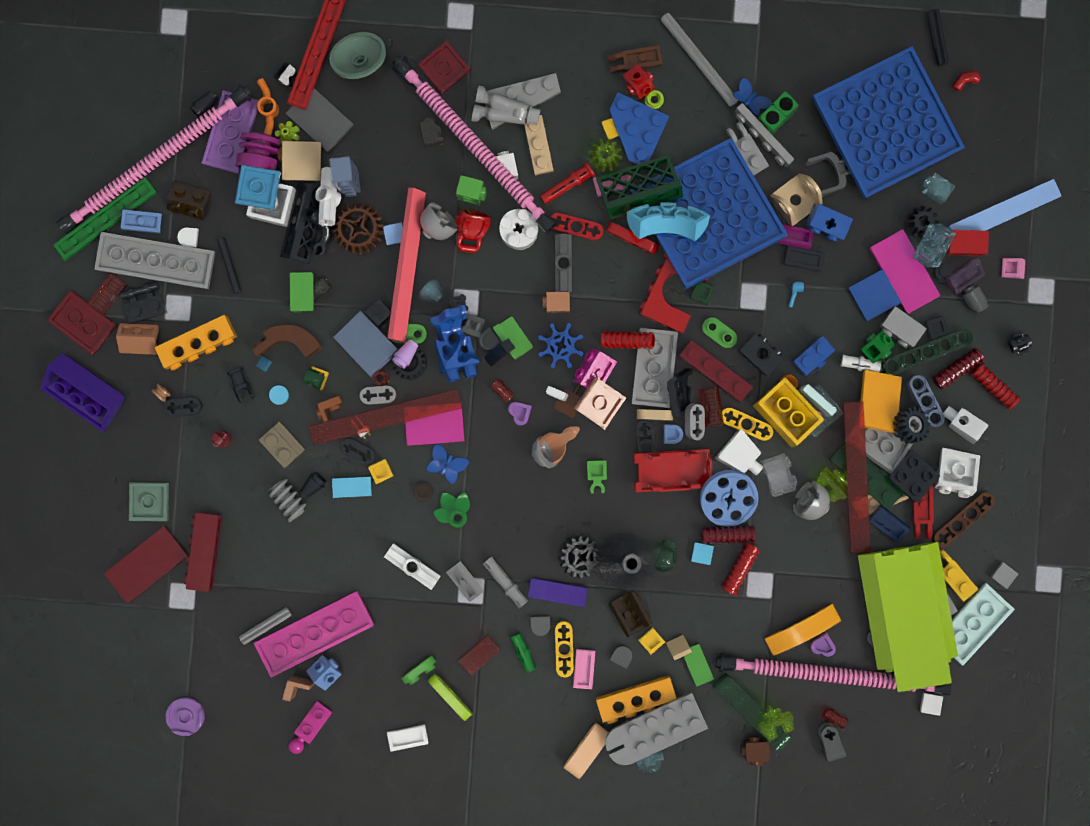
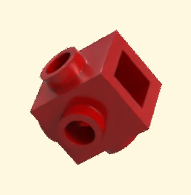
M638 64L622 75L628 92L632 96L635 94L639 99L648 95L655 88L652 82L654 78L648 70L644 71Z

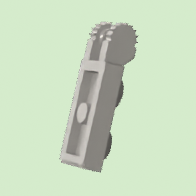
M738 122L736 125L743 136L741 139H737L731 128H728L726 132L729 138L733 139L752 174L756 175L769 167L751 135L747 133L744 125Z

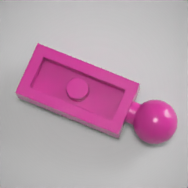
M317 701L294 732L298 738L292 739L289 742L290 752L293 754L302 752L304 741L310 744L333 712Z

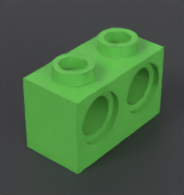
M461 175L456 191L457 199L480 205L481 201H485L487 190L484 182Z

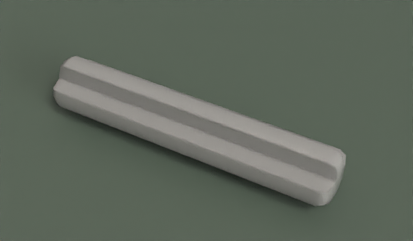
M286 607L239 636L240 641L245 645L291 617L290 610Z

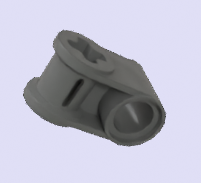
M828 722L821 724L818 734L827 762L846 757V752L837 729ZM827 730H830V736L827 737Z

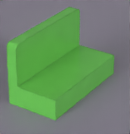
M290 273V311L293 313L313 311V273Z
M509 317L501 324L493 327V330L502 342L509 338L515 349L510 352L514 360L533 348L513 317Z

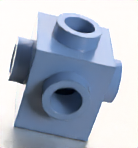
M323 655L306 671L312 681L325 691L342 675L338 670V663L334 659H328Z

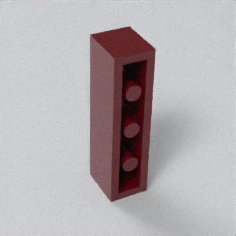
M692 340L688 342L678 356L738 403L742 402L753 387Z
M196 512L195 516L193 515L191 527H194L193 535L189 537L191 551L186 558V565L189 566L188 573H185L183 583L186 584L185 589L203 592L212 591L222 521L221 514Z

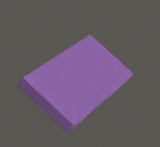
M222 91L218 108L230 97L231 92ZM252 99V101H247L233 110L229 109L221 115L223 118L221 121L219 119L218 123L214 121L215 125L212 126L203 156V165L240 174L241 168L235 166L237 153L246 152L245 149L239 147V142H246L240 139V135L243 132L252 133L258 112L257 103L259 100Z

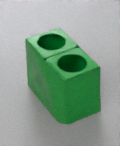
M785 91L764 111L758 120L773 135L794 114L799 104ZM782 98H785L792 105L790 110L784 111L780 108L779 102ZM775 111L779 114V121L776 124H769L766 121V114L768 112Z

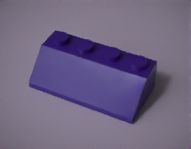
M63 353L47 366L40 388L102 432L106 430L125 398L119 391L106 384Z

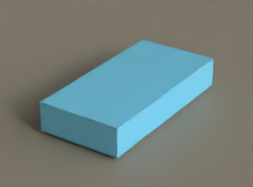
M371 477L332 479L333 498L372 496Z

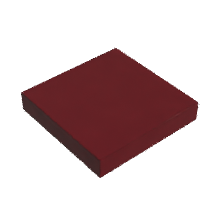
M447 40L417 64L441 94H444L471 71L470 67Z

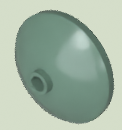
M353 33L335 44L330 53V65L333 71L343 78H363L374 73L382 65L386 57V48L382 39L373 33Z

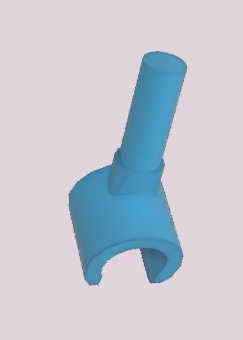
M794 282L792 284V295L788 307H793L797 292H803V282Z

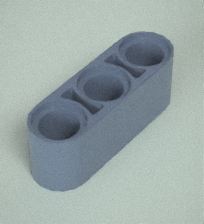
M920 375L908 378L906 388L916 408H921V412H926L924 416L929 417V420H927V423H931L929 427L941 426L945 417L927 380ZM915 379L919 380L920 382V388L918 390L915 389L912 385ZM924 396L929 399V404L926 407L921 403V399ZM933 413L938 417L935 424L930 421V416Z

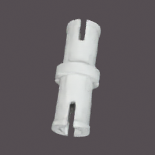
M843 354L841 367L855 368L857 371L869 370L880 372L881 361H876L873 364L869 359H865L864 356L853 357Z

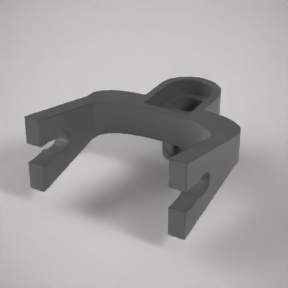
M833 152L807 159V162H805L807 167L822 160H828L836 172L837 186L822 190V197L842 190L846 186L845 176L851 174L845 168L844 160L839 161L837 155Z

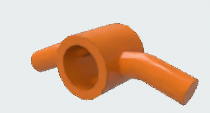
M261 78L257 83L263 93V97L258 101L257 108L263 117L266 118L264 134L271 136L274 126L273 118L278 115L279 106L271 98L270 90L264 78ZM266 104H273V109L270 112H264Z

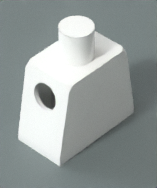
M948 406L943 413L944 417L951 421L949 427L973 445L989 426L963 408L957 412ZM959 419H963L966 425L960 424Z
M742 429L732 436L715 457L717 461L725 464L730 469L742 473L749 469L753 474L758 475L763 469V466L756 461L761 454L760 450Z

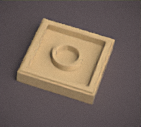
M282 141L281 179L320 181L321 142Z

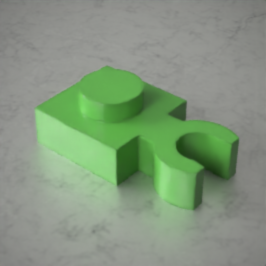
M587 461V479L593 480V484L590 487L591 494H594L595 486L601 487V493L605 492V487L601 480H607L606 461Z

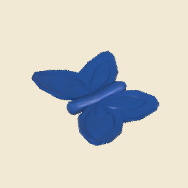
M746 78L740 81L739 91L733 94L736 99L743 101L746 106H749L752 113L756 116L760 113V109L764 110L772 104V101L767 97H756L757 92L752 93V86Z
M436 444L432 454L434 460L429 463L427 471L434 473L440 471L441 475L445 473L446 479L451 484H454L458 472L467 468L469 460L465 458H455L452 460V455H449L447 458V452L443 446Z

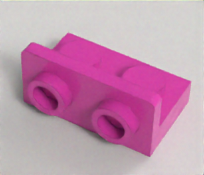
M591 348L586 353L581 367L576 370L573 381L585 388H588L595 377L606 382L617 361L601 351Z

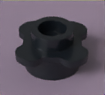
M464 294L448 298L451 309L459 307L456 305L457 303H460V306L465 305L466 312L469 309L466 305L467 298Z

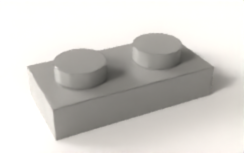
M461 561L446 572L469 602L484 592Z

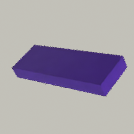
M531 578L528 597L585 607L588 588Z

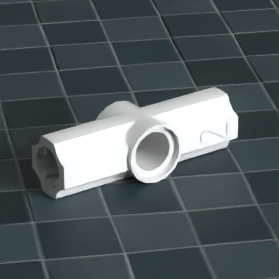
M324 167L321 171V186L317 189L315 197L320 202L319 224L322 226L335 225L336 207L341 201V194L337 192L336 186L332 183L331 167Z
M394 543L384 556V558L402 569L407 575L412 576L431 590L441 577L419 559L414 558ZM411 561L415 562L418 566L415 572H411L407 567Z

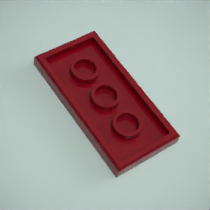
M163 526L105 572L104 575L126 603L129 604L187 558L188 554L168 528Z

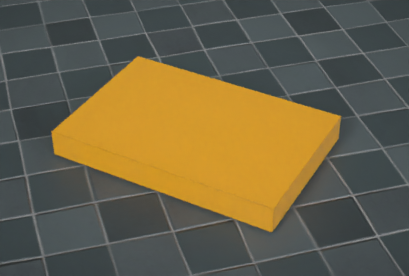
M869 370L863 371L858 418L859 427L889 433L897 432H894L893 428H896V425H893V422L897 421L894 417L899 412L902 377Z

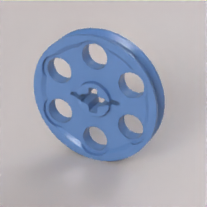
M724 470L712 475L704 483L700 493V504L706 517L713 523L720 526H736L745 522L755 512L758 505V491L754 482L745 473L737 470ZM724 477L728 479L726 485H718V480L720 478ZM739 480H746V485L743 488L736 486ZM714 492L715 498L713 500H706V494ZM730 492H731V495H732L733 499H730L729 502H728V504H727L726 498L729 497ZM746 496L753 497L750 504L743 503V499ZM714 509H721L722 513L720 516H712ZM733 511H740L741 514L738 518H731L730 515Z

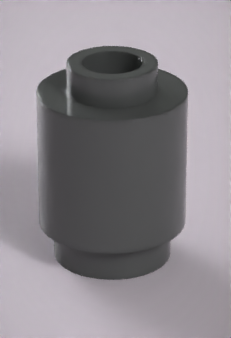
M972 284L963 290L965 293L962 296L975 314L989 307L988 300L979 285L974 286Z

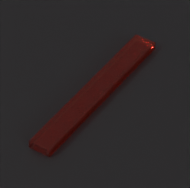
M453 390L309 426L313 445L462 409L458 390Z
M864 401L844 402L851 553H870Z

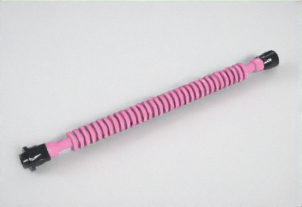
M406 56L397 57L392 63V70L417 87L416 93L429 105L433 112L455 133L458 139L478 158L481 164L485 165L484 167L491 172L492 176L501 183L505 190H508L507 192L514 197L517 203L522 208L527 207L532 212V216L536 219L535 222L545 233L550 232L557 225V222L548 212L545 213L532 202L534 197L527 192L523 185H520L521 183L514 178L513 174L504 167L500 160H497L498 158L468 128L464 121H461L462 119L432 89L428 82L422 83L418 74L414 71L415 68L408 62V58Z
M239 85L238 89L229 95L230 97L224 101L225 103L217 109L212 107L213 112L209 109L207 111L209 115L205 112L203 114L205 118L201 115L199 117L201 121L197 118V124L193 121V127L190 124L188 125L189 130L185 127L184 131L181 130L180 134H176V137H171L172 140H167L168 143L164 142L165 147L160 145L161 150L156 148V151H152V154L149 153L148 157H144V160L141 159L140 163L137 162L136 166L133 165L132 169L129 168V173L125 171L116 180L114 179L112 183L110 182L108 186L106 185L104 189H100V192H96L88 200H85L83 208L75 210L71 214L59 219L56 222L59 228L67 234L90 211L93 214L96 213V210H100V207H104L112 199H115L116 196H119L120 193H123L124 190L126 191L128 189L127 186L130 188L132 186L131 183L134 185L135 181L138 182L143 178V175L146 176L147 172L150 173L151 169L154 170L155 166L158 167L159 163L162 164L163 160L166 161V156L171 158L170 153L175 155V152H179V149L181 150L183 146H187V143H191L190 139L194 141V136L198 138V133L202 135L203 132L201 130L206 132L207 129L205 127L210 129L211 126L209 124L214 126L213 121L215 123L219 122L218 119L221 121L223 119L221 115L229 109L233 110L247 101H252L250 90L246 85L244 87Z
M724 653L716 657V668H719V672H723V670L735 672V670L743 671V669L753 670L754 674L758 672L760 675L762 673L767 675L768 673L769 676H772V674L777 676L778 674L779 677H782L783 674V677H787L788 674V678H792V675L793 678H797L798 675V679L803 677L805 680L808 678V680L813 679L814 681H832L833 683L837 681V683L842 682V684L847 682V684L852 683V685L857 683L859 686L862 684V686L867 685V687L897 689L895 674L891 673L882 674L881 672L872 673L871 671L867 673V671L862 672V670L857 672L855 669L853 671L846 668L842 670V668L837 669V667H818L817 665L813 666L810 664L809 666L808 664L803 666L801 663H799V666L798 663H794L793 666V662H790L789 665L788 662H784L783 665V661H780L778 665V661L773 663V660L768 662L766 659L763 661V659L758 660L757 658H755L754 662L739 659L737 656L725 655ZM951 683L920 689L933 692V694L949 696L951 693Z

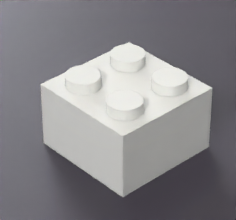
M279 184L274 210L248 206L246 215L251 219L287 227L296 193L295 188Z

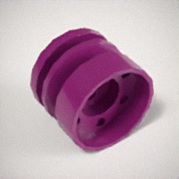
M241 133L240 139L246 142H239V147L247 150V152L237 153L235 166L241 168V165L276 171L277 160L269 157V155L279 154V150L274 147H279L281 140L264 133Z

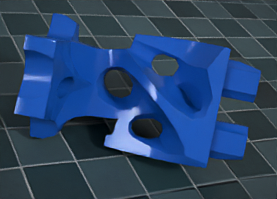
M465 305L453 309H445L438 316L430 318V322L436 328L438 340L435 341V349L438 354L440 374H445L449 383L460 379L458 373L460 370H463L465 379L473 378L477 375L476 365L479 363V359L474 353L470 336L465 337L461 329V323L467 316ZM451 334H454L456 336V341L454 343H451L449 341V336ZM462 346H465L467 350L466 353L462 352Z

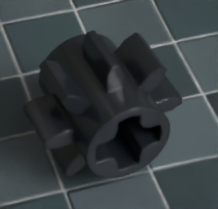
M1022 331L1012 334V339L1008 340L1010 351L1013 354L1017 353L1018 356L1029 353L1028 349L1032 347L1030 336L1028 334L1023 335Z

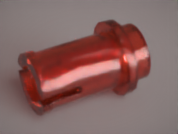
M378 371L374 375V381L377 385L384 386L389 382V375L385 371ZM380 375L384 376L382 381L378 380Z
M497 379L490 386L492 388L491 391H495L507 403L514 396V393L502 383L503 380Z
M826 708L823 712L822 718H824L825 722H831L840 727V729L846 727L848 718L836 713L833 708Z

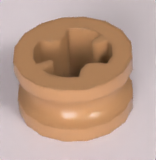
M158 383L156 385L157 388L151 391L165 402L166 397L170 396L171 393Z

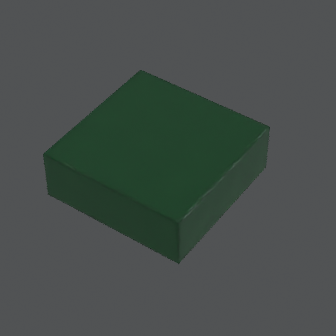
M699 282L695 284L690 299L708 305L715 287Z

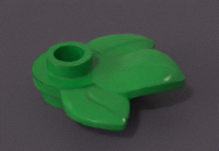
M463 492L456 499L451 494L443 493L440 500L441 508L434 511L436 519L441 523H450L456 528L464 526L467 522L466 513L470 508L467 494ZM456 514H459L461 516V520L459 522L455 521L454 516Z

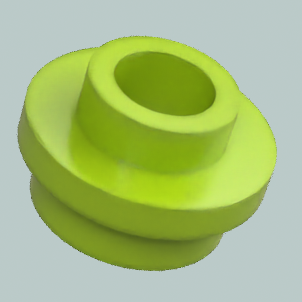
M652 90L645 96V104L647 106L658 109L663 105L664 97L660 91ZM656 97L658 102L652 103L651 98Z

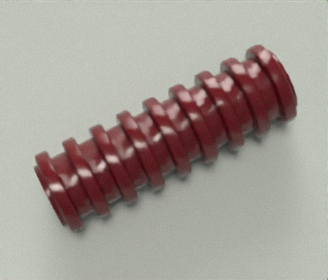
M973 348L972 352H967L968 355H963L962 358L958 359V362L954 361L953 365H948V368H944L943 372L940 371L938 375H934L933 380L938 388L944 390L945 386H950V383H954L955 379L958 380L960 376H964L965 372L969 373L970 369L973 370L975 366H979L980 362H985L981 351Z
M753 525L751 527L745 526L744 528L742 526L738 528L736 526H733V528L721 526V528L715 527V529H712V527H709V529L703 527L702 529L703 544L707 542L709 544L713 542L716 544L719 542L730 544L732 541L733 543H737V541L739 543L743 541L754 543L756 540V530Z

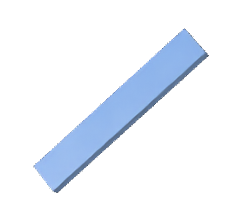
M1052 179L948 226L949 230L986 231L1055 200L1062 195L1055 180Z

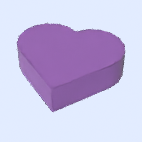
M512 402L508 407V411L514 416V422L517 425H525L532 406L520 402Z
M826 632L810 643V649L815 654L822 653L830 657L836 651L835 645Z

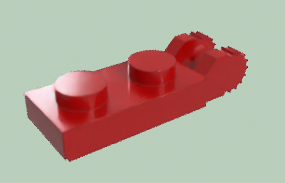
M933 485L919 502L915 503L912 501L914 539H920V524H926L925 536L927 539H932V524H934Z

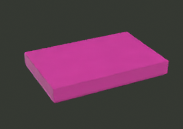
M462 403L404 408L407 446L465 441Z

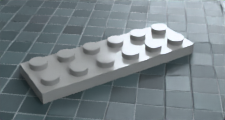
M101 232L94 270L209 289L215 251Z

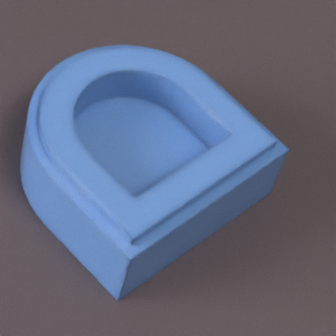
M664 425V444H676L682 440L683 430L678 425Z

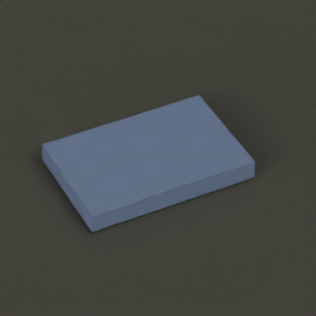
M362 311L358 312L333 337L370 377H373L394 357L393 354L398 351Z

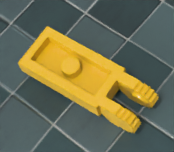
M942 549L940 550V555L947 562L943 567L945 581L964 602L978 588L958 564Z

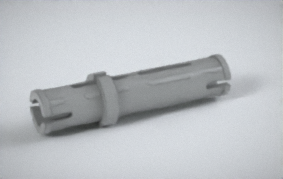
M492 556L483 563V566L503 588L505 595L509 596L518 608L528 602L517 588L518 585L510 580Z

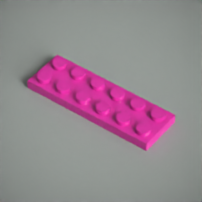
M356 591L255 642L254 645L270 677H273L375 624L359 592Z

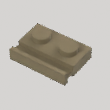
M280 421L259 439L263 446L284 468L289 466L306 450Z

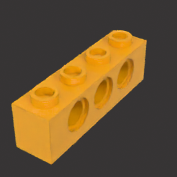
M223 315L154 348L163 367L173 371L182 366L181 363L187 360L188 362H193L199 359L198 355L204 352L210 354L216 351V347L221 344L227 346L233 343V339L237 335L228 316ZM213 331H217L219 334L218 339L212 341L210 338V334ZM196 339L201 341V346L198 349L193 347V342ZM178 347H182L184 350L181 357L176 356V349Z
M667 675L596 697V702L602 721L611 724L617 722L620 717H634L637 715L636 712L642 710L649 712L655 709V706L664 705L677 698L670 676ZM653 690L660 692L658 699L650 698V693ZM634 696L642 698V702L639 705L631 703ZM615 702H622L624 704L620 711L613 709Z

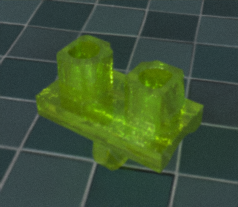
M824 467L815 482L823 487L829 484L832 488L829 492L832 503L841 498L844 500L848 496L849 491L844 487L849 484L845 479L848 473L846 471L840 473L837 469L831 473Z
M771 705L767 707L768 713L762 715L764 720H769L758 724L759 730L766 736L768 741L778 737L774 729L777 726L781 725L784 733L795 730L792 713L788 711L778 715L782 713L780 707L773 710Z

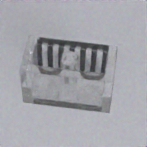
M780 453L760 460L772 497L797 490L795 485H798L795 474H791L789 467L792 465L789 456Z

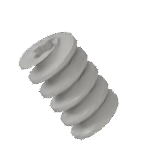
M283 479L268 491L272 490L269 495L270 498L277 496L274 503H281L279 510L286 509L283 515H291L288 519V522H291L305 512L303 509L306 503L299 504L302 498H294L297 491L290 492L292 485L285 486L288 479Z

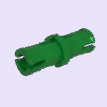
M518 633L510 637L516 650L515 655L522 663L525 673L535 670L536 666L531 658V651L527 648L522 634Z

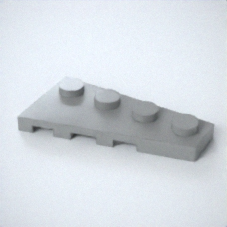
M556 73L486 91L488 94L498 93L510 99L532 105V108L561 93ZM490 121L491 129L493 130L505 122Z

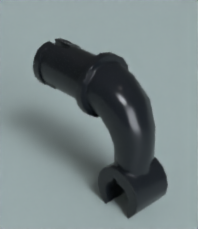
M312 209L308 217L318 226V230L321 231V237L318 242L310 244L309 250L314 251L318 246V251L315 255H322L325 252L326 244L331 239L332 226L320 225L319 211Z

